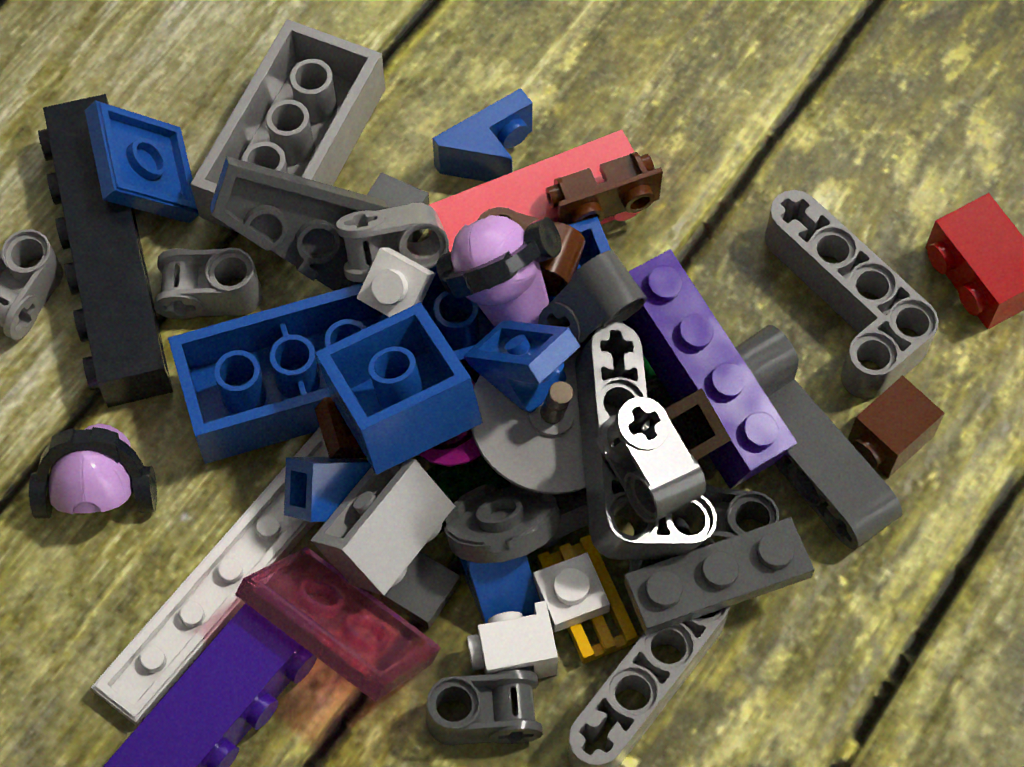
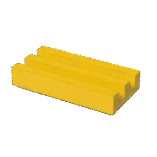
M590 535L580 538V543L571 546L570 543L560 546L559 551L549 554L547 551L537 555V563L541 570L588 552L609 600V612L620 635L612 637L603 615L590 619L600 641L596 645H590L581 623L567 628L583 664L633 645L638 639V635L600 553L592 544Z

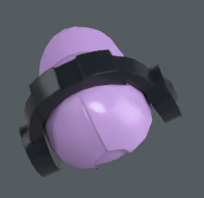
M489 215L470 225L465 224L460 229L454 239L452 251L443 254L437 261L438 277L445 290L453 294L454 298L466 297L470 301L477 303L495 327L503 320L538 324L540 313L549 304L539 263L559 255L562 248L561 238L554 222L548 217L533 221L524 231L518 223L508 217Z
M95 424L88 426L84 430L72 428L52 436L51 443L45 448L41 456L38 472L32 473L30 476L29 502L35 519L51 518L53 507L60 512L69 514L100 511L102 513L121 506L129 499L133 491L139 512L156 511L157 484L153 467L144 466L136 452L131 448L127 437L110 425Z

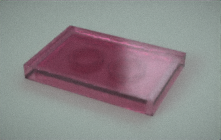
M308 547L243 578L235 593L238 598L375 702L433 664L441 649L436 642L366 590L352 586L334 566Z

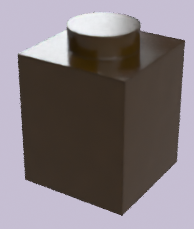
M702 388L663 408L686 449L696 460L731 441ZM650 419V426H651V425H653V423H654L652 419Z

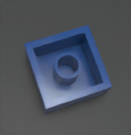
M421 302L315 352L329 394L376 475L483 423L471 377Z

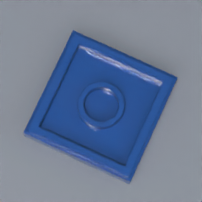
M95 100L85 110L103 200L185 223H190L199 216L190 185L193 179L181 127Z

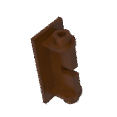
M633 152L600 164L599 170L605 182L597 184L591 169L588 168L554 179V185L546 187V195L552 208L558 207L557 222L570 225L594 217H598L601 222L604 218L625 211L628 213L642 211L654 201L659 200L663 171L661 167L654 169L649 154L640 156L637 152Z

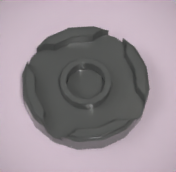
M509 482L510 487L495 489L494 483H487L463 494L454 503L455 508L445 519L446 528L444 527L450 550L462 560L480 564L505 562L526 556L545 545L558 531L561 514L555 495L532 492L518 487Z

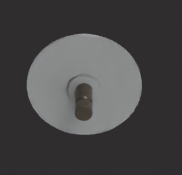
M579 347L564 361L565 366L563 370L566 373V381L553 383L545 401L534 412L528 413L523 411L481 375L475 384L474 391L483 423L471 428L474 441L487 463L500 476L518 487L542 494H567L586 488L575 368L576 358L583 347ZM604 404V408L609 416L617 414L618 409L616 407Z

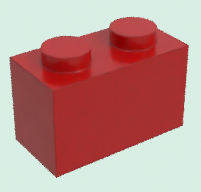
M987 193L937 219L925 247L932 266L939 273L946 274L958 290L960 301L967 312L973 316L977 315L988 330L1023 311L1024 237L993 197Z

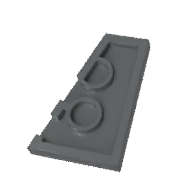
M227 156L210 205L213 217L266 251H273L296 266L297 271L313 281L316 279L333 291L362 283L350 281L345 277L344 264L348 262L344 237L339 236L337 233L336 222L341 217L353 212L376 211L388 208L385 200ZM366 241L363 242L364 251H367Z

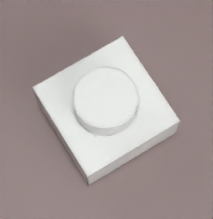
M389 247L380 248L357 299L390 317L420 302L422 303L436 273Z
M588 552L533 572V580L541 601H546L550 622L554 632L609 612V600Z

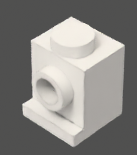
M546 601L534 603V615L523 616L521 612L516 611L494 615L488 619V623L478 625V634L467 636L473 671L484 669L485 675L501 671L526 670L536 673L538 679L557 675L558 654Z

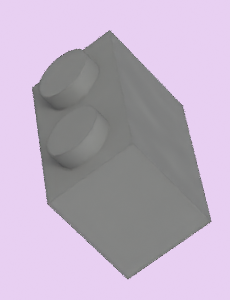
M410 458L377 475L371 466L310 541L352 586L384 596L390 588L403 579L408 565L423 546L438 535L443 521L455 508V505L416 459Z

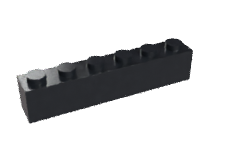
M106 94L43 107L47 129L38 130L44 158L46 161H54L56 171L47 174V181L54 205L62 204L64 217L55 218L63 250L71 248L73 262L64 264L68 286L72 296L80 294L82 309L73 310L81 343L89 341L92 356L83 358L87 383L90 390L100 389L109 408L172 393L173 388L157 314L154 309V300L134 208L105 201L102 198L85 110L95 100L109 104Z

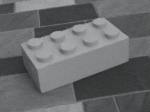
M287 19L190 184L199 217L234 230L213 217L210 211V205L226 156L333 186L386 89L382 53Z

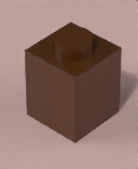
M902 375L856 416L848 440L872 468L877 467L889 478L934 437L945 413Z

